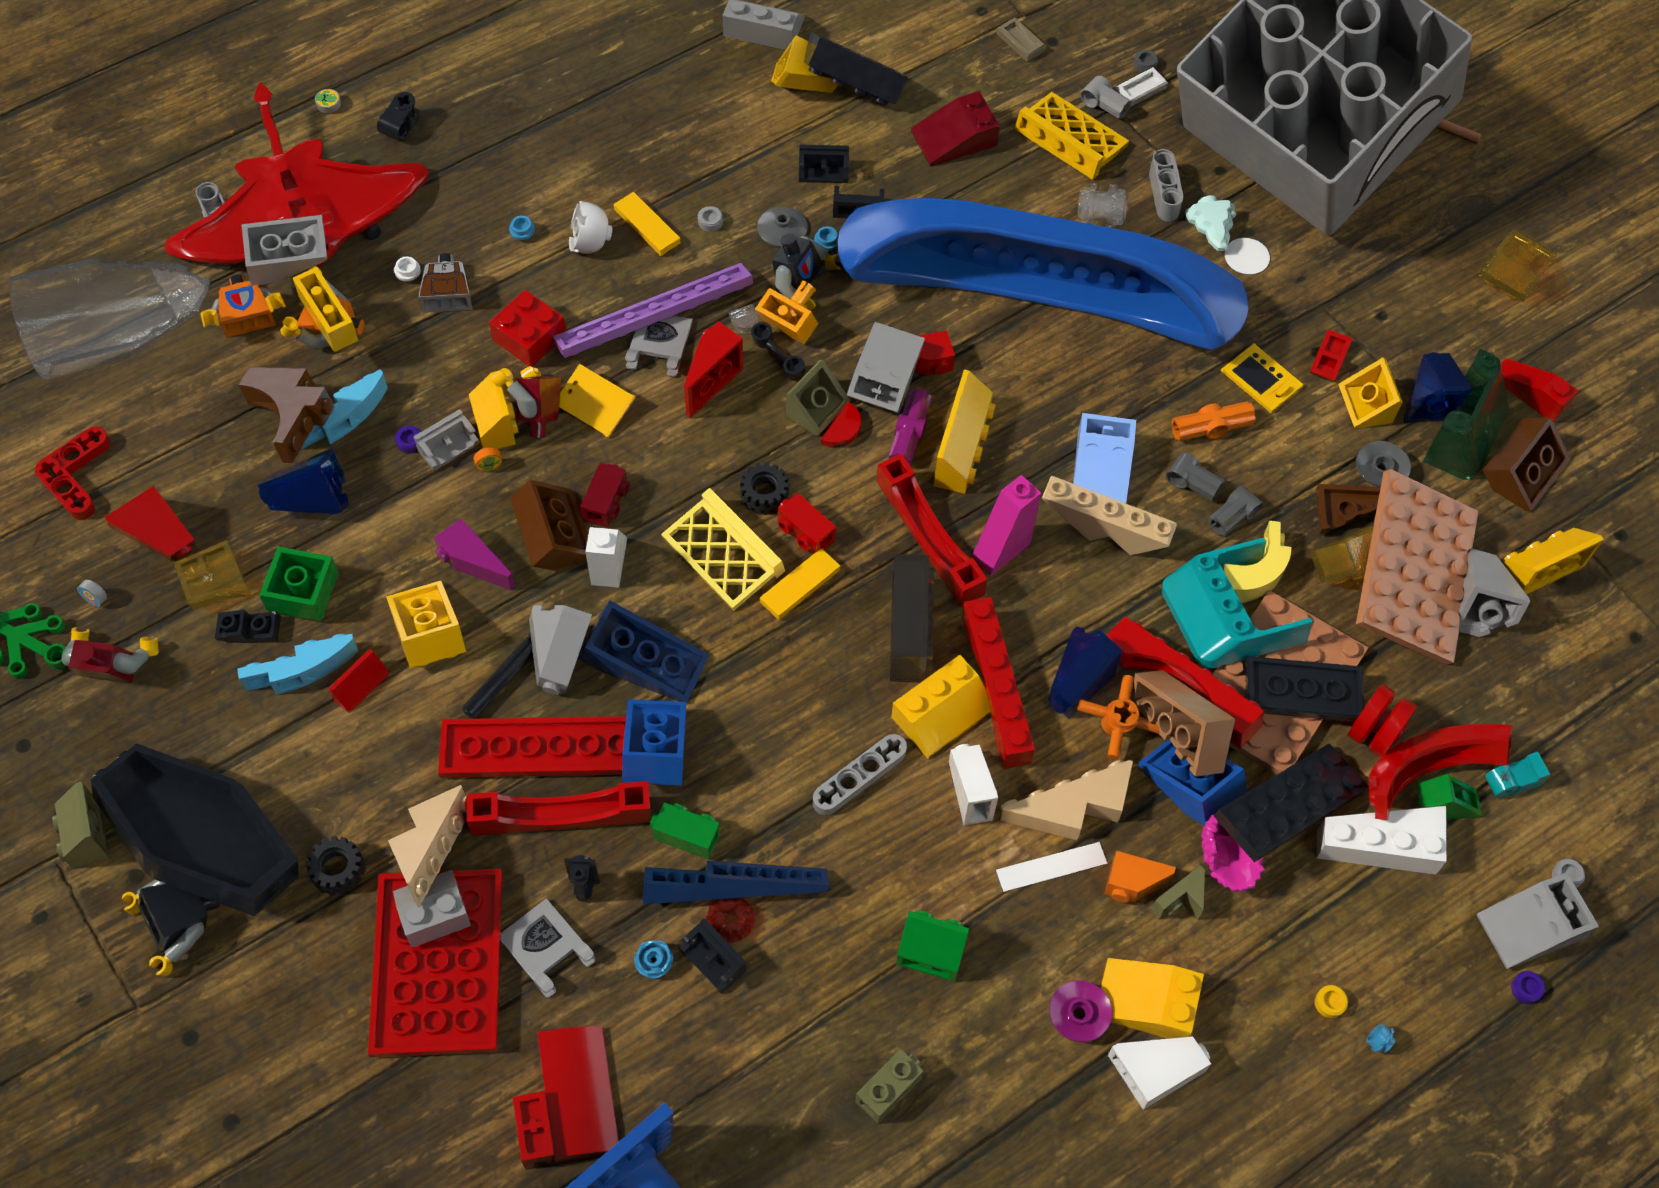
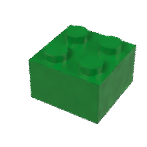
M277 547L259 594L266 611H276L278 614L321 622L339 574L333 557Z

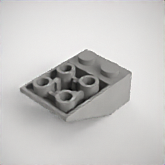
M874 322L856 366L847 396L900 414L925 338Z
M1567 872L1542 881L1476 914L1506 969L1584 940L1599 927Z

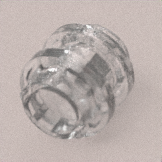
M1091 183L1090 187H1084L1079 195L1078 219L1082 223L1096 225L1097 221H1105L1106 227L1113 229L1116 225H1122L1126 220L1128 208V194L1126 190L1119 189L1118 184H1110L1108 191H1100L1099 183Z

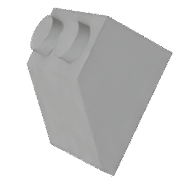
M453 870L436 875L428 894L418 907L408 886L393 891L397 911L405 935L412 948L471 926Z

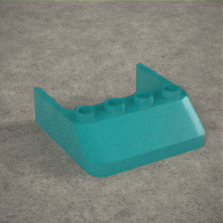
M1264 537L1199 554L1163 581L1162 595L1196 661L1203 667L1216 668L1245 660L1247 656L1256 657L1307 643L1313 623L1311 618L1267 630L1255 628L1222 569L1224 564L1248 566L1260 562L1263 559L1267 542Z

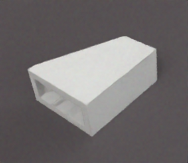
M590 527L586 557L591 585L619 588L627 537L619 530Z
M962 744L951 749L949 766L963 825L993 821L998 795L980 745Z
M1194 1037L1117 1043L1112 1046L1108 1054L1143 1110L1202 1075L1211 1065L1207 1049L1203 1044L1197 1043Z

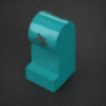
M1535 752L1527 755L1525 759L1491 770L1485 775V778L1495 797L1502 798L1542 786L1550 776V773L1540 754Z

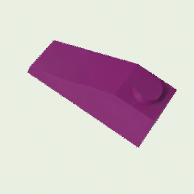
M462 519L434 537L437 546L435 553L444 564L448 562L457 571L509 590L515 588L512 573Z

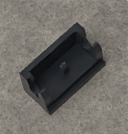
M799 145V182L848 183L849 146Z
M834 186L833 218H848L857 208L884 202L885 189L880 188L879 196L839 194L840 186Z
M705 918L681 940L684 944L680 947V951L721 994L746 972V961Z

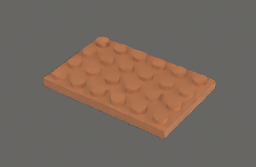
M1392 469L1384 471L1356 625L1445 665L1454 663L1461 622L1459 610L1461 599L1464 596L1463 585L1465 574L1468 571L1467 560L1469 549L1473 548L1478 511Z
M1270 590L1250 618L1254 627L1259 630H1267L1311 618L1313 621L1307 643L1256 657L1358 666L1368 649L1367 646ZM1245 660L1217 667L1213 676L1222 683L1231 685L1238 694L1246 698ZM1264 714L1262 727L1241 749L1230 743L1229 747L1277 775L1297 762L1323 719Z

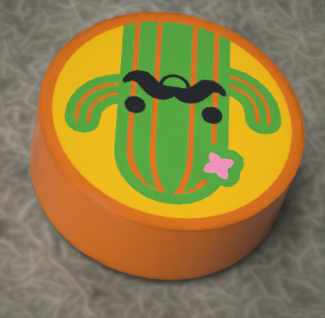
M493 447L483 448L476 452L473 457L476 469L479 471L494 470L502 463L500 451Z

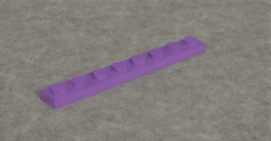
M742 263L736 264L553 336L555 346L564 358L577 355L579 352L594 346L602 345L607 341L625 336L627 333L642 327H648L655 322L670 318L685 310L693 309L698 305L718 299L728 293L741 290L753 284L752 275Z

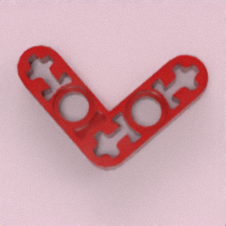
M95 426L86 429L40 460L35 466V473L41 483L65 510L77 520L89 518L95 511V505L90 496L71 474L109 448L110 439L101 427ZM95 438H97V439L100 440V441L96 443L95 441H92V440L95 439ZM85 445L88 450L84 451L82 446ZM74 451L80 452L79 457L75 460H66L69 453ZM47 470L54 471L57 477L53 480L46 472ZM62 485H72L71 490L67 493H58V489ZM77 498L84 507L81 509L76 507L73 500Z

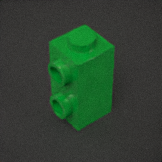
M663 803L660 812L655 811L650 822L654 840L707 860L710 859L720 836V823L714 817L708 814H694L689 812L685 806L677 803L673 805Z

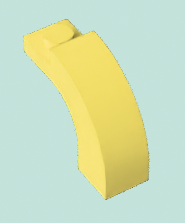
M1269 521L1264 533V538L1267 542L1263 559L1260 562L1248 566L1223 565L1222 569L1241 603L1257 600L1265 596L1269 590L1272 591L1282 578L1290 559L1292 547L1284 546L1285 534L1281 533V522Z

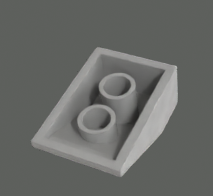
M322 215L242 224L245 263L252 286L278 283L328 260Z

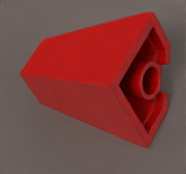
M154 486L105 516L106 524L110 528L170 561L176 557L181 560L193 551L191 547L195 545L194 538Z

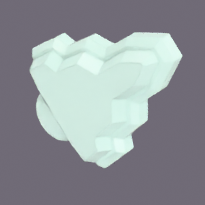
M1205 196L1197 204H1193L1190 208L1186 209L1185 215L1189 223L1195 224L1198 232L1206 235L1208 242L1217 251H1226L1230 240L1229 230L1233 226L1232 219L1236 216L1235 206L1230 200L1218 201L1215 196Z

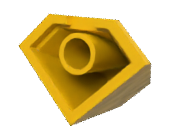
M796 35L776 63L771 81L775 85L784 88L833 93L839 84L830 80L832 76L824 72L821 77L808 71L810 66L804 63L808 41Z

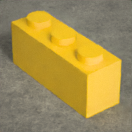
M317 267L293 277L300 300L334 352L359 341L351 318Z

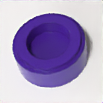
M405 426L399 429L395 435L398 449L408 454L417 452L414 436L421 432L420 429L415 426Z
M1523 971L1512 980L1511 991L1518 1001L1524 1004H1533L1543 997L1545 984L1538 974L1531 971Z

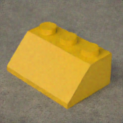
M1572 528L1566 532L1560 530L1542 543L1540 541L1532 543L1525 551L1519 554L1517 551L1509 554L1503 559V565L1527 595L1585 567L1604 539L1601 535L1577 528Z
M959 655L893 702L891 718L929 759L988 716L991 711L986 689L979 675Z

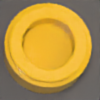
M1334 985L1324 986L1315 996L1317 1011L1327 1018L1341 1016L1348 1006L1346 993Z

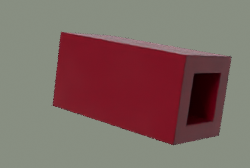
M599 463L580 506L583 521L609 528L612 519L618 517L620 511L619 502L622 496L626 497L629 491L630 482L627 481L626 469L616 464Z

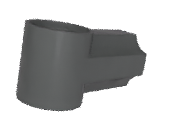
M1185 452L1180 453L1166 473L1168 482L1173 486L1181 489L1188 487L1211 501L1218 495L1225 481L1201 467L1196 457Z
M1243 485L1239 486L1229 496L1226 503L1209 517L1208 523L1211 526V530L1218 536L1222 535L1225 537L1244 520H1251L1260 511L1263 502Z

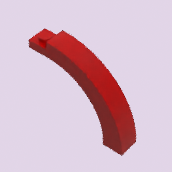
M1470 724L1446 727L1417 735L1390 749L1377 761L1369 774L1370 806L1375 807V819L1388 820L1393 803L1400 791L1422 775L1442 768L1465 764L1507 766L1512 750V725Z

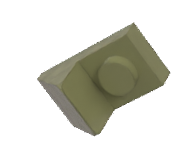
M1200 865L1156 899L1151 909L1158 919L1167 913L1169 916H1172L1184 905L1196 919H1199L1204 909L1205 869Z

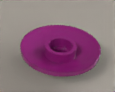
M1075 980L1063 984L1055 991L1050 1001L1049 1014L1053 1026L1062 1036L1071 1041L1083 1043L1096 1040L1106 1032L1112 1019V1007L1109 998L1101 988L1088 981ZM1074 1011H1082L1085 1017L1077 1019L1074 1016Z

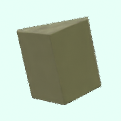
M819 360L786 394V416L814 435H820L837 417L848 401L851 402V399L847 396L825 362Z

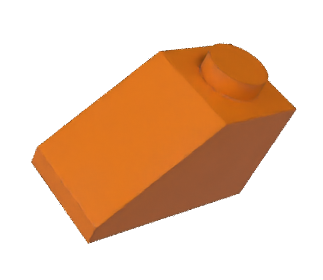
M1116 851L1105 895H1109L1113 900L1122 903L1136 902L1169 884L1176 867Z

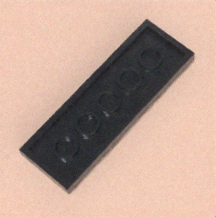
M1329 743L1220 808L1214 817L1255 863L1365 793L1369 785Z

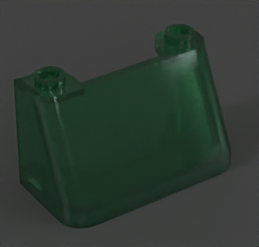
M1479 349L1456 393L1460 397L1463 395L1466 401L1464 410L1473 413L1472 416L1461 411L1450 412L1446 416L1423 460L1424 463L1463 480H1472L1480 472L1510 407L1501 362L1495 355Z

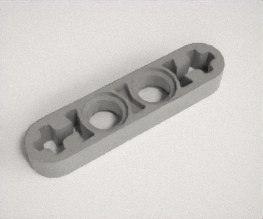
M890 734L884 737L819 786L813 794V807L815 811L822 815H830L836 812L905 758L907 744L904 738L897 734ZM889 745H891L892 747H896L898 745V753H896L895 751H891L889 754H887V763H885L883 756L888 752ZM867 760H875L879 764V769L875 772H868L864 769L863 763ZM845 777H852L856 780L857 785L853 789H845L841 786L840 782ZM833 786H835V788H836V790H837V793H836V794H834V787H833ZM832 794H834L831 798L830 805L826 802L820 804L821 796L828 798Z

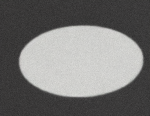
M1250 238L1233 240L1228 244L1224 254L1228 265L1235 271L1243 274L1259 273L1268 266L1270 261L1267 248L1259 241Z

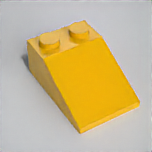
M441 581L386 596L410 669L423 667L441 659L453 658L458 654L466 652L458 620Z
M1108 958L1101 989L1105 992L1111 1003V1022L1167 1039L1190 1037L1204 974L1174 965Z

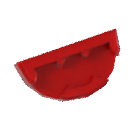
M849 401L822 437L821 445L828 447L845 443L848 445L858 437L861 430V415L857 408Z

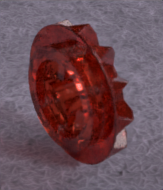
M744 897L717 899L709 906L706 920L728 943H734L745 939L751 933L755 925V913L752 905ZM736 909V919L739 922L731 921L725 927L726 919L722 913L731 914Z

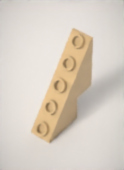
M1054 476L1050 477L1042 499L1086 539L1092 541L1110 537L1129 555L1169 547L1177 526L1171 520Z
M1117 760L1104 770L1097 771L1095 769L1086 772L1080 779L1074 781L1070 779L1063 780L1056 784L1053 789L1045 792L1043 789L1034 791L1028 795V798L1018 802L1016 799L1007 801L1001 805L1002 815L1000 821L1073 840H1078L1084 814L1118 823L1123 811L1133 761L1128 760L1124 762V760Z
M461 785L409 808V813L416 828L388 840L417 907L422 904L425 896L428 894L436 875L439 873L444 860L451 851V847L467 819V795H465Z

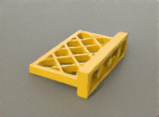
M1053 92L1049 93L1030 109L1026 106L1021 109L1015 126L1017 132L1092 180L1098 176L1100 168L1123 151L1129 144L1128 139ZM1052 102L1059 106V108H1048V104ZM1050 115H1060L1062 120L1051 119ZM1067 116H1074L1079 120H1068ZM1070 127L1081 128L1082 132H1071ZM1086 128H1093L1098 133L1087 132ZM1089 140H1100L1101 144H1090ZM1106 141H1114L1118 145H1107Z

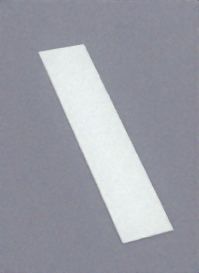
M1100 842L997 869L996 872L1003 892L1108 863Z

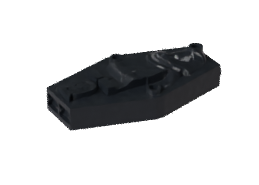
M135 744L128 751H123L115 761L106 768L97 771L93 778L90 779L93 799L143 871L155 880L255 917L299 877L297 857L245 787L235 779L140 744Z

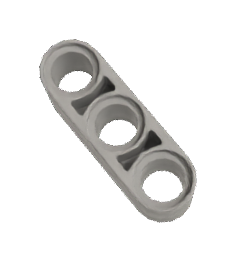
M1160 149L1153 154L1149 177L1157 215L1160 219L1170 222L1176 220L1179 216L1183 202V192L1174 154L1167 149Z

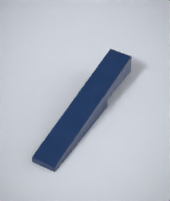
M707 861L706 871L645 867L643 904L828 892L829 881L827 869L719 861Z

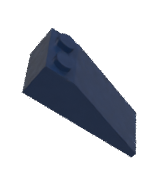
M609 600L599 614L578 655V659L602 672L676 701L687 703L710 655Z

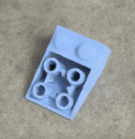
M1082 413L1078 430L1073 484L1120 502H1127L1135 443L1136 420Z

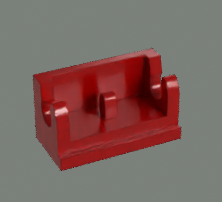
M545 1090L512 1097L521 1162L525 1170L534 1168L537 1162L545 1161L547 1164L552 1163L553 1156L555 1155Z

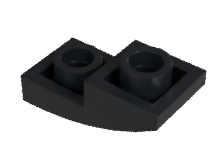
M245 609L220 612L217 618L215 639L217 641L235 643L277 642L281 616L276 611L249 614Z

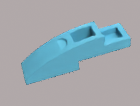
M381 369L366 375L363 379L350 386L343 387L339 392L333 394L336 403L333 404L332 414H330L324 426L313 427L302 449L324 437L329 444H332L344 437L367 418L381 401L388 388Z
M337 634L332 638L319 641L309 640L295 646L296 656H282L274 661L265 663L255 662L248 664L246 667L237 668L238 677L245 691L272 686L276 695L290 692L318 681L337 670L359 652L353 634Z

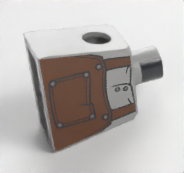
M449 253L440 254L438 256V263H428L425 265L419 291V300L423 313L472 310V302L463 263L460 261L454 262L453 255Z

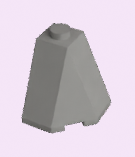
M1470 548L1467 560L1468 571L1465 574L1463 585L1464 596L1461 599L1459 610L1461 621L1459 632L1482 637L1490 634L1491 629L1503 625L1510 627L1518 624L1530 603V598L1496 555Z
M533 605L529 624L537 686L542 687L543 691L553 695L565 694L592 614L565 605H555V608L552 610H545L543 605Z

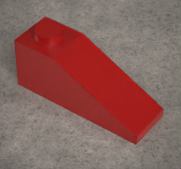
M947 330L918 335L925 338L914 373L933 375L953 371L955 353Z
M1507 358L1489 374L1492 379L1541 416L1551 418L1552 422L1568 409L1579 391L1557 374Z

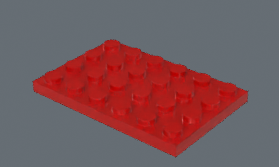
M502 869L453 871L471 926L413 948L405 935L393 893L395 890L408 886L402 873L379 874L368 1055L370 1058L497 1052ZM439 871V873H438L437 875H439V874H441V873H444V872H447V871Z

